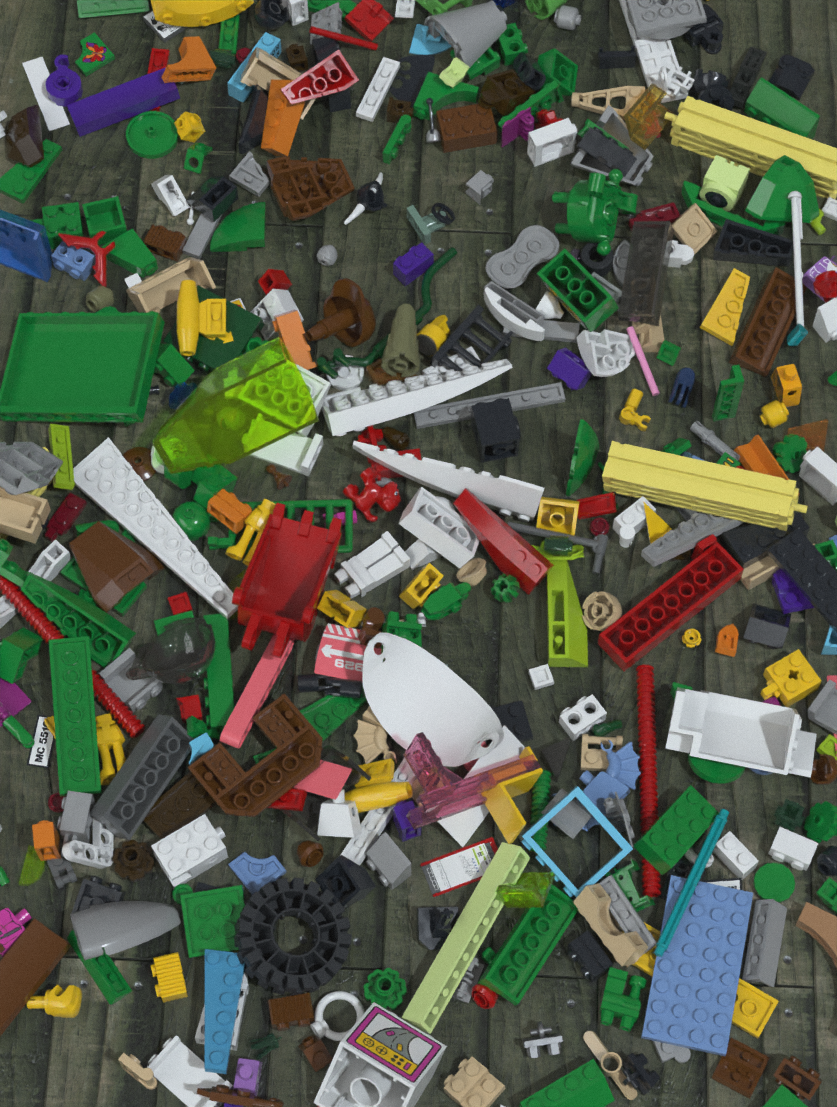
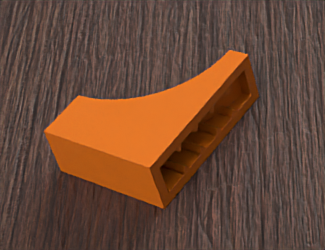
M200 36L184 37L178 49L181 61L166 66L161 77L163 82L211 80L216 66Z

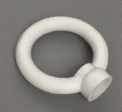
M335 991L325 995L318 1002L315 1009V1022L311 1024V1028L320 1039L325 1036L331 1040L341 1041L350 1030L346 1032L330 1030L328 1024L323 1019L325 1007L334 1000L348 1001L356 1010V1022L365 1011L360 1000L353 994L345 991Z

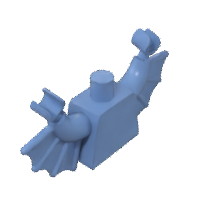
M608 740L610 743L608 749H605L601 742L600 747L603 751L607 752L606 757L609 763L606 771H601L594 777L586 770L579 778L587 786L583 793L605 817L606 811L603 803L606 798H616L614 792H617L619 799H624L630 793L629 788L636 789V779L641 775L637 764L640 756L634 752L632 742L627 743L617 752L612 751V741ZM592 816L582 830L588 831L592 826L600 824Z

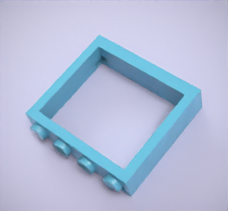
M575 786L521 835L524 838L521 842L529 851L533 848L538 854L535 858L541 865L547 864L551 869L549 874L556 882L561 880L566 885L563 888L570 897L574 895L576 898L587 885L595 884L633 850L630 844L578 786ZM575 797L622 849L578 889L531 838L533 834Z

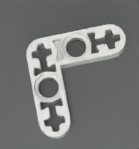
M93 816V845L77 840L67 842L62 847L63 856L68 861L99 869L109 867L113 863V834ZM101 834L105 837V844L101 840ZM86 850L90 853V860L86 856Z

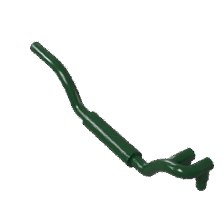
M453 247L438 258L423 276L421 284L423 305L415 311L417 326L432 308L430 285L434 275L457 255V251ZM390 332L372 348V352L365 358L346 357L340 348H336L333 351L332 360L326 362L325 358L319 357L316 363L317 372L325 373L332 379H336L338 373L333 370L334 368L370 366L378 358L382 359Z

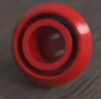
M476 984L472 987L471 995L478 1006L484 1009H492L495 1006L499 994L481 984Z

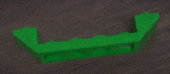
M684 180L681 194L687 207L689 208L692 204L696 203L711 223L723 227L725 220L728 219L778 236L783 234L786 222L766 220L764 226H761L756 222L746 220L740 215H734L723 208H717L706 201L698 200L701 187Z
M0 539V575L22 587L31 572H26L15 562L7 560L13 546L5 539ZM80 589L77 595L96 605L90 592Z

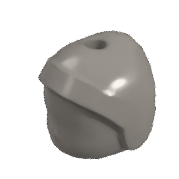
M325 245L317 253L318 262L323 266L334 265L338 256L337 250L333 245Z

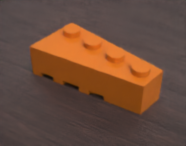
M271 79L261 148L275 156L288 157L305 101L290 105L280 89L293 80Z

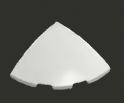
M605 329L601 333L583 330L576 337L581 357L588 370L594 376L608 377L622 372L630 365L629 362L635 355V350L627 334Z

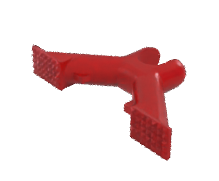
M100 231L92 238L58 233V236L68 247L73 246L77 250L80 248L90 249L95 254V265L92 267L95 270L94 277L99 281L98 283L107 288L106 255L115 248V242L113 241L106 248H100L98 245L99 240L107 232Z

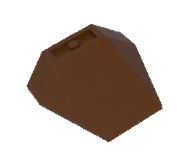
M100 521L69 543L93 600L106 613L121 603L123 597L147 578L151 580L165 568L151 552Z

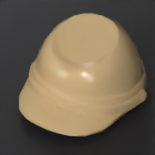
M482 558L469 560L457 572L458 580L463 583L467 582L472 587L476 586L487 574L486 560Z

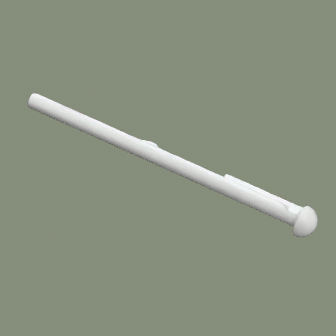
M792 191L789 193L788 199L791 200L796 320L797 324H801L804 327L803 272L801 269L800 242L803 239L802 195L798 191Z

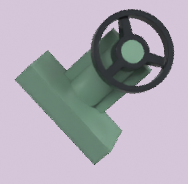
M435 203L431 208L432 213L422 218L414 205L407 207V219L424 245L431 242L432 232L445 227L446 224H452L455 220V215L448 206L442 203ZM435 207H440V210L435 211ZM444 209L450 214L451 219L448 217V214L444 211Z

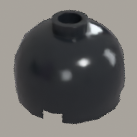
M258 0L255 3L253 14L259 26L267 30H276L289 20V11L287 7L284 8L281 5L282 0Z
M698 69L694 72L693 79L695 81L693 89L698 95L705 87L710 85L717 86L716 84L728 87L729 79L726 80L727 76L711 70L708 73H702L703 69Z

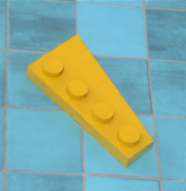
M735 268L733 269L700 326L704 331L733 346L743 302L750 281L748 275Z

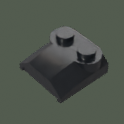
M784 55L780 58L779 64L769 82L789 96L800 100L815 70L808 62L791 55Z

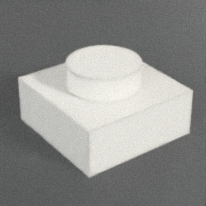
M548 664L529 669L528 673L535 690L554 685Z

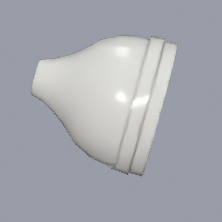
M546 291L536 310L545 315L544 319L546 320L552 318L561 319L564 312L559 305L558 299L551 292Z

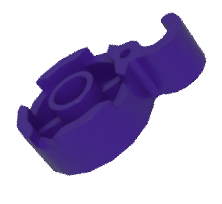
M62 54L55 58L56 71L48 76L45 85L48 98L58 106L67 107L68 104L74 103L79 97H82L83 88L79 75L68 69L70 65L68 56Z

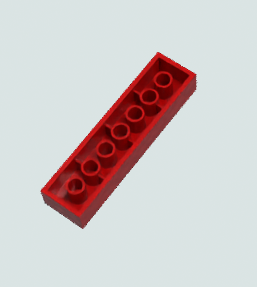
M716 542L715 545L708 548L599 634L598 645L625 672L738 582L742 577L744 569Z

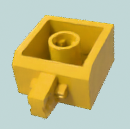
M798 649L765 669L763 676L768 681L766 683L768 686L762 689L760 694L764 700L775 695L776 698H780L785 707H789L817 691L821 684V679Z

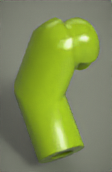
M819 209V217L809 224L818 235H822L826 229L820 223L824 212Z

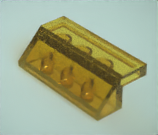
M653 83L624 115L630 140L644 150L650 146L670 122L664 119L666 112L674 114L660 104L667 93Z

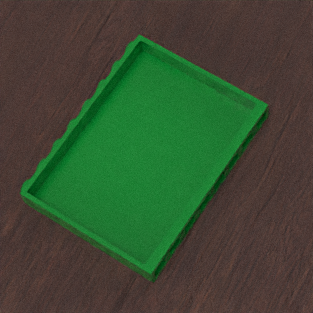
M118 311L113 313H19L0 389V419L2 421L143 423L165 324L164 320L158 312L149 311L148 313L136 311L130 313Z

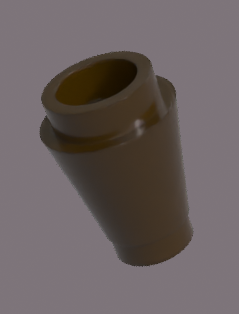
M389 426L382 430L383 437L396 450L403 451L408 447L410 443L408 434Z

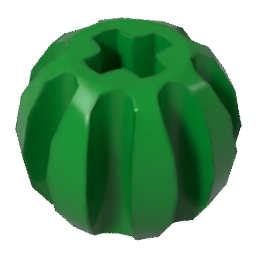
M501 574L498 580L494 578L492 581L494 586L491 588V593L495 595L494 598L497 601L509 603L512 602L513 597H518L519 593L517 590L520 589V584L516 581V577L510 574L508 576Z

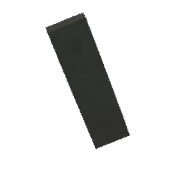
M750 46L730 90L734 106L743 108L767 55L766 51Z

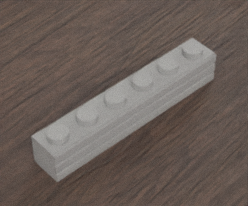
M493 281L484 286V292L486 287L491 289L501 297V306L527 323L531 319L540 326L544 324L545 315L507 292Z

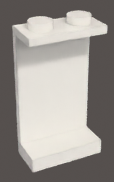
M259 413L257 419H253L251 423L250 434L246 435L243 440L245 454L309 476L323 447V436L315 434L313 439L304 437L303 435L264 422L263 414Z
M177 1035L173 1039L169 1038L163 1045L164 1049L160 1054L153 1055L148 1062L149 1066L147 1068L152 1069L154 1077L187 1107H220L223 1102L209 1100L210 1098L197 1094V1088H212V1086L216 1087V1085L221 1084L229 1086V1089L234 1090L233 1085L227 1080L224 1081L217 1073L205 1072V1063L187 1048Z

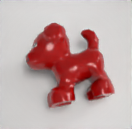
M371 467L360 474L365 484L360 495L359 487L356 484L354 486L350 484L342 491L345 497L355 503V506L370 523L378 519L377 516L372 515L370 512L374 503L377 502L380 508L390 512L401 501L398 484L389 482L380 487L375 480L378 477V473Z

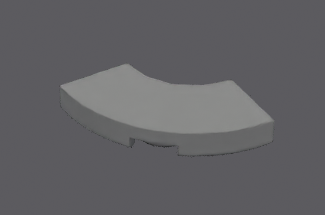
M626 240L622 241L617 247L612 265L614 277L621 287L636 277V273L632 269V260L637 255V251Z

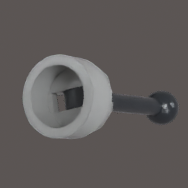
M428 98L426 103L429 108L431 129L426 134L427 143L441 141L440 133L434 129L433 99Z

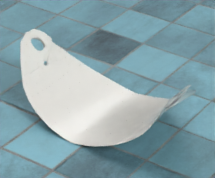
M378 633L369 641L363 658L362 681L365 696L382 727L404 749L433 764L456 767L486 756L503 741L504 732L492 708L473 688L439 659L415 643L390 633ZM377 642L382 643L384 647L380 655L374 652V645ZM485 740H493L491 746L487 748L481 746Z

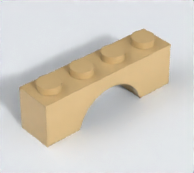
M600 884L587 885L573 903L578 908L579 913L585 917L592 930L598 934L602 943L611 951L615 960L621 966L635 964L648 949L647 944L637 931L623 933L613 925L609 914L611 898Z

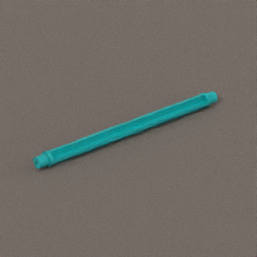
M721 809L719 814L716 815L713 825L656 943L654 954L658 957H662L664 952L667 951L722 830L728 821L729 812L725 809Z

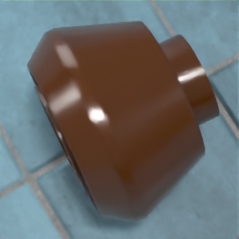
M311 840L301 842L297 848V856L303 867L317 865L324 854L323 846Z

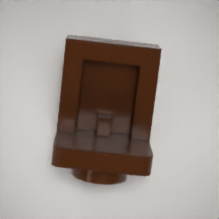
M317 1035L306 1037L302 1044L298 1046L315 1072L333 1060L324 1043Z

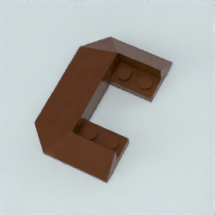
M285 693L253 717L255 724L276 747V750L245 773L224 746L219 743L188 767L190 772L227 815L256 817L320 767L323 738Z

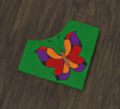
M94 32L80 40L83 52L80 58L75 61V64L86 77L113 61L115 55Z

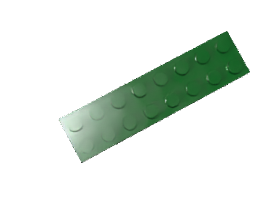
M89 636L49 640L60 797L67 796L68 791L88 794L101 793Z

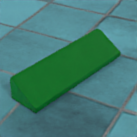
M72 930L67 940L110 1005L115 1004L130 994L132 989L110 956L105 953V949L103 955L84 960L78 947L75 932Z

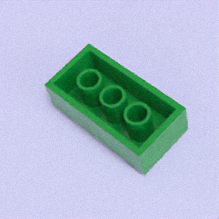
M690 785L678 795L636 841L633 847L663 875L672 869L714 822L719 812Z

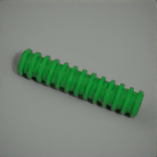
M543 770L532 786L534 789L532 790L531 825L543 816L541 812L550 801L549 790L551 789L550 778L552 774L547 770ZM548 822L531 836L543 851L547 850L545 845L547 844L546 838L548 835L546 832L548 828L546 826H548Z

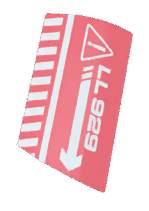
M328 623L320 642L314 673L362 681L363 658L367 646L360 644L358 635L361 630ZM382 644L379 649L374 648L375 654L380 655Z

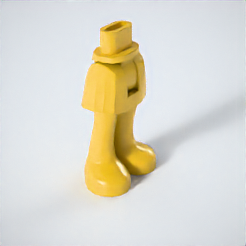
M264 499L262 504L258 505L244 521L246 528L242 537L235 546L227 548L225 552L227 556L241 561L254 532H257L258 534L243 560V563L249 566L270 514L273 513L275 503Z
M104 714L96 717L98 750L102 761V770L100 771L101 785H109L116 776L109 750L113 749L118 772L126 761L122 747L125 737L116 722L112 720L111 714Z

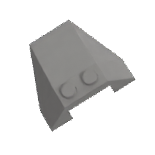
M0 442V486L8 494L18 495L48 485L63 464L61 459L34 442H14L13 445H6V442Z

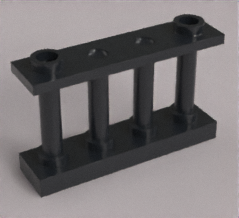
M478 304L433 355L429 364L436 368L440 363L441 365H446L449 369H454V371H463L462 368L448 358L447 354L452 350L459 353L473 366L480 368L483 363L491 362L502 348L506 349L511 344L512 340L510 338L513 332L510 330L506 336H503L483 320L482 313L484 308ZM473 324L479 325L500 342L494 350L471 332L470 328ZM462 337L468 338L489 356L483 362L479 361L460 345L459 340Z

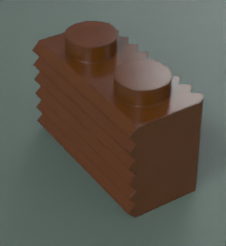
M152 224L143 243L151 253L178 262L186 244V237L181 232H172L162 225L155 226Z
M310 993L268 1000L272 1028L277 1029V1031L289 1030L290 1026L298 1025L300 1028L311 1025L310 1022H315Z

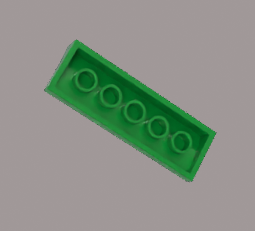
M549 881L541 885L478 983L504 997L513 1005H518L577 913L578 908L573 903L574 901Z

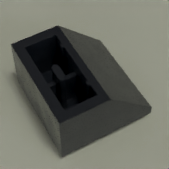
M211 176L187 199V203L215 222L239 199L237 186L224 176Z

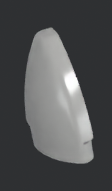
M149 901L110 902L92 905L89 909L70 914L78 947L84 960L103 955L104 949L107 955H111L132 948L168 932L181 923L179 913L175 907Z

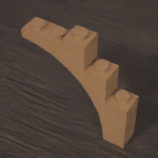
M806 902L795 926L810 934L821 944L837 968V917Z

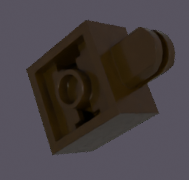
M513 69L487 76L480 92L481 95L478 103L485 109L495 107L504 116L512 113L518 105L525 103L535 91L523 83Z

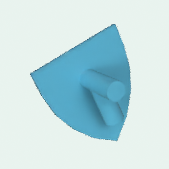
M417 24L409 53L435 55L448 50L452 46L441 34L434 39L429 33L428 26Z

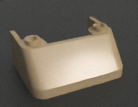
M256 47L241 74V82L250 87L252 85H259L269 91L271 79L295 80L302 74L261 48ZM315 99L305 101L300 117L302 120Z
M189 257L128 288L126 292L139 313H148L149 311L160 313V309L177 301L180 284L183 280H193L196 282V286L199 285L206 290L207 288L214 289L216 286L204 261Z

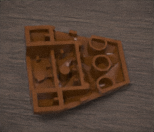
M283 156L267 160L268 173L271 178V189L284 217H288L292 221L311 217L354 191L355 187L342 159L318 158V161H307V157H301V160H290V157Z

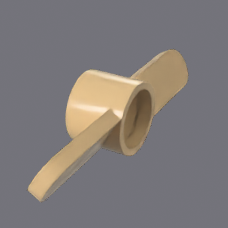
M594 1031L585 1032L583 1039L599 1060V1068L603 1075L612 1077L625 1097L629 1100H634L637 1097L636 1089H634L631 1083L627 1086L622 1083L626 1076L621 1070L622 1060L617 1053L609 1052ZM607 1058H613L617 1061L618 1068L615 1071H608L604 1068L603 1061Z

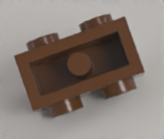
M786 1055L773 1075L776 1077L775 1081L780 1085L789 1086L795 1090L794 1094L799 1098L810 1100L822 1082V1079L819 1078L821 1074L812 1068L807 1070L801 1066L802 1061L791 1055L789 1058Z

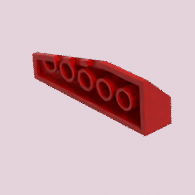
M465 488L453 504L498 568L507 576L510 574L516 577L520 588L530 595L554 565Z

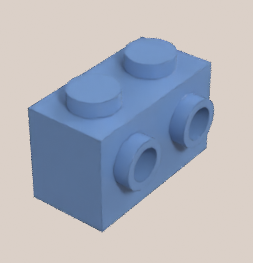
M64 241L60 243L51 255L56 269L65 271L73 278H79L83 281L87 279L93 271L92 267L95 265V255L81 248L77 250L73 246L68 247Z

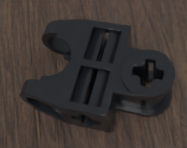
M702 4L707 21L693 25L683 35L692 47L701 44L707 53L717 54L721 51L724 22L710 6Z

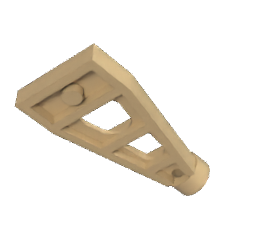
M623 86L586 93L572 92V107H579L580 109L603 114L608 105L611 106L610 100L612 98L623 96L626 98V106L624 109L613 108L622 120L643 121L645 87ZM605 97L606 105L604 107L595 106L592 104V100Z

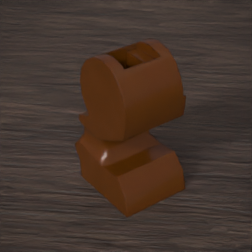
M376 607L370 608L362 620L363 626L358 635L362 645L367 646L375 635L382 633L379 629L384 623V614ZM377 642L374 648L379 649L382 643Z

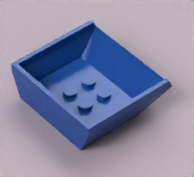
M0 210V264L48 282L51 277L52 252L45 226Z

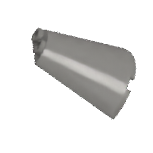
M491 0L487 3L429 16L425 19L424 26H428L429 33L434 39L441 34L454 48L455 57L470 68L507 29L505 22L507 16L503 11H499L494 1Z
M608 105L596 125L634 153L633 156L637 160L620 182L638 187L643 180V177H641L642 173L649 171L653 164L650 161L654 156L616 111ZM580 148L570 163L572 167L591 173L604 174L607 178L611 169Z

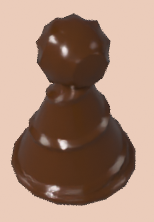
M269 464L266 470L269 474H273L277 489L281 490L285 486L289 487L292 476L276 471V466Z

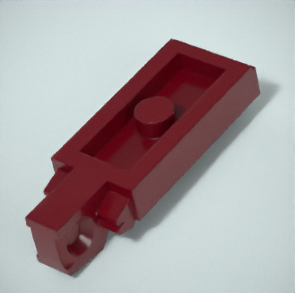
M672 202L640 211V214H637L635 218L629 219L628 226L631 231L639 230L640 228L641 230H648L674 223L680 217L675 203Z
M70 492L47 525L48 531L45 534L46 540L52 543L58 535L67 534L86 507L87 502Z

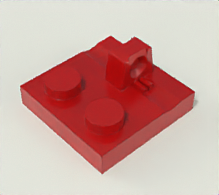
M362 0L344 20L367 41L372 42L393 21L394 17L379 2L377 3L375 0Z

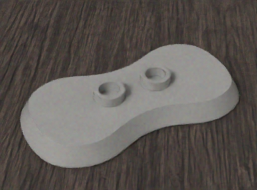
M539 225L529 226L521 231L517 240L510 248L490 257L486 264V272L499 286L509 289L515 288L526 280L533 267L553 258L557 254L559 241L548 229Z

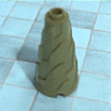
M402 304L397 308L395 318L392 321L391 332L388 335L387 345L384 349L381 367L392 376H397V373H402L401 377L413 376L420 368L415 310L410 304Z

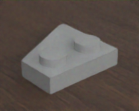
M250 151L229 175L230 181L258 197L270 184L268 177L262 172V168L256 163Z

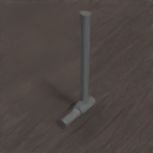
M513 522L507 523L514 531L592 547V551L595 554L592 573L600 574L608 536L598 534L593 540Z

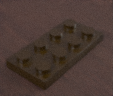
M189 772L155 802L143 822L162 840L204 815L216 802L195 776Z

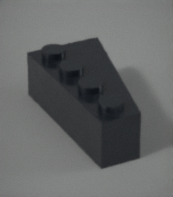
M726 219L714 250L713 260L789 267L794 254L793 240Z
M798 512L794 514L793 523L788 525L787 531L753 524L723 532L720 543L734 560L745 569L769 555L767 553L768 548L797 528L807 537L810 527Z

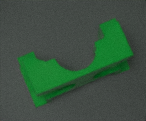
M630 859L631 864L619 870L614 868L615 874L607 872L605 876L607 878L612 875L628 900L630 901L633 898L630 903L638 913L652 905L655 906L653 898L648 895L641 897L635 888L631 873L640 868L636 861Z

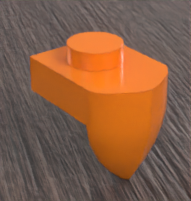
M734 624L727 625L719 631L716 639V653L731 657L735 656L739 633Z

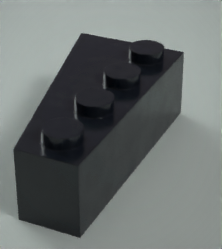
M323 37L312 40L316 64L337 50H340L339 43L335 42L334 39ZM349 88L326 95V99L329 100L330 113L351 109Z

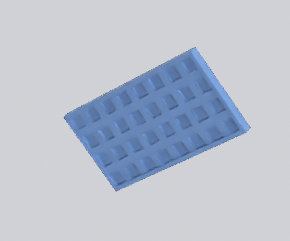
M673 875L670 877L660 935L687 878ZM701 881L698 882L667 951L664 952L662 957L656 956L641 1038L726 1056L753 898L752 892Z

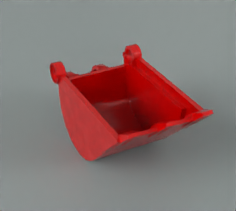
M278 502L267 520L241 585L234 590L232 604L238 605V624L247 627L241 648L252 651L261 631L276 634L273 653L270 655L281 658L290 638L306 642L310 636L319 611L317 607L323 596L329 570L334 568L342 536V519L333 517L329 529L312 525L314 512L308 510L304 511L300 522L284 518L286 505Z

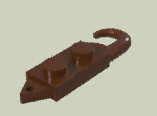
M221 1084L216 1085V1087L212 1086V1088H197V1094L208 1097L211 1101L246 1107H283L284 1105L280 1099L270 1098L265 1100L255 1096V1093H251V1090L245 1088L233 1090L229 1089V1086Z

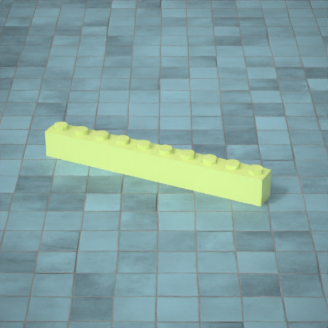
M501 843L401 1017L404 1021L422 1032L431 1034L526 867L530 857L521 846Z

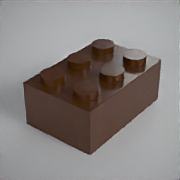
M479 104L436 111V125L441 136L443 153L497 143V129L491 108L485 109Z

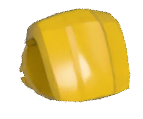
M56 985L53 989L47 990L45 996H32L29 999L31 1001L27 1002V1008L45 1009L46 1014L55 1017L74 1018L80 1011L82 990L75 985H69L64 991L59 985Z

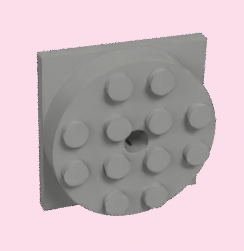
M626 0L628 19L635 29L636 36L645 35L658 40L671 39L686 33L693 25L707 21L701 0Z

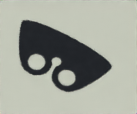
M412 55L398 60L400 64L402 62H409L411 68L407 71H403L400 68L398 70L400 74H409L411 78L405 79L403 76L396 75L394 80L400 79L403 82L402 87L394 88L391 84L389 88L390 92L398 100L411 102V107L414 106L428 72L432 73L435 63L434 55Z

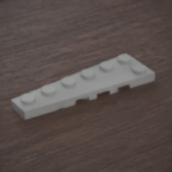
M696 512L691 515V519L687 522H681L677 529L670 530L663 537H660L644 548L641 556L655 567L696 547L698 542L714 534L716 537L744 522Z

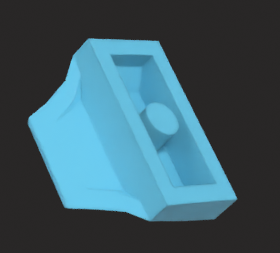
M207 732L189 742L192 754L189 766L214 748Z

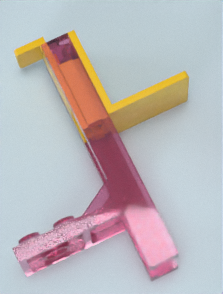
M423 732L415 735L403 755L425 791L424 794L419 795L416 799V802L418 804L421 803L423 806L410 810L406 815L413 829L485 804L508 844L513 843L526 825V821L512 798L529 792L543 772L529 746L525 747L516 761L462 779L442 765L440 757L436 755L430 740L426 738ZM441 780L444 786L437 789L436 786Z

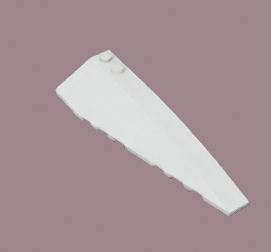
M507 359L483 363L480 368L477 366H466L463 371L446 370L444 375L437 376V372L408 377L405 378V382L399 380L388 381L386 386L372 384L369 385V389L361 390V387L351 388L327 395L321 410L333 436H343L349 431H361L367 426L402 417L446 401L512 368V364Z
M357 441L353 442L354 450L404 477L456 498L467 488L488 508L497 510L499 514L504 516H518V519L524 522L533 521L544 491L543 487L500 475L499 478H494L489 472L482 471L476 474L474 470L468 467L455 469L456 465L425 457L422 460H417L412 454L406 453L400 456L395 450L384 449L380 451L378 446Z

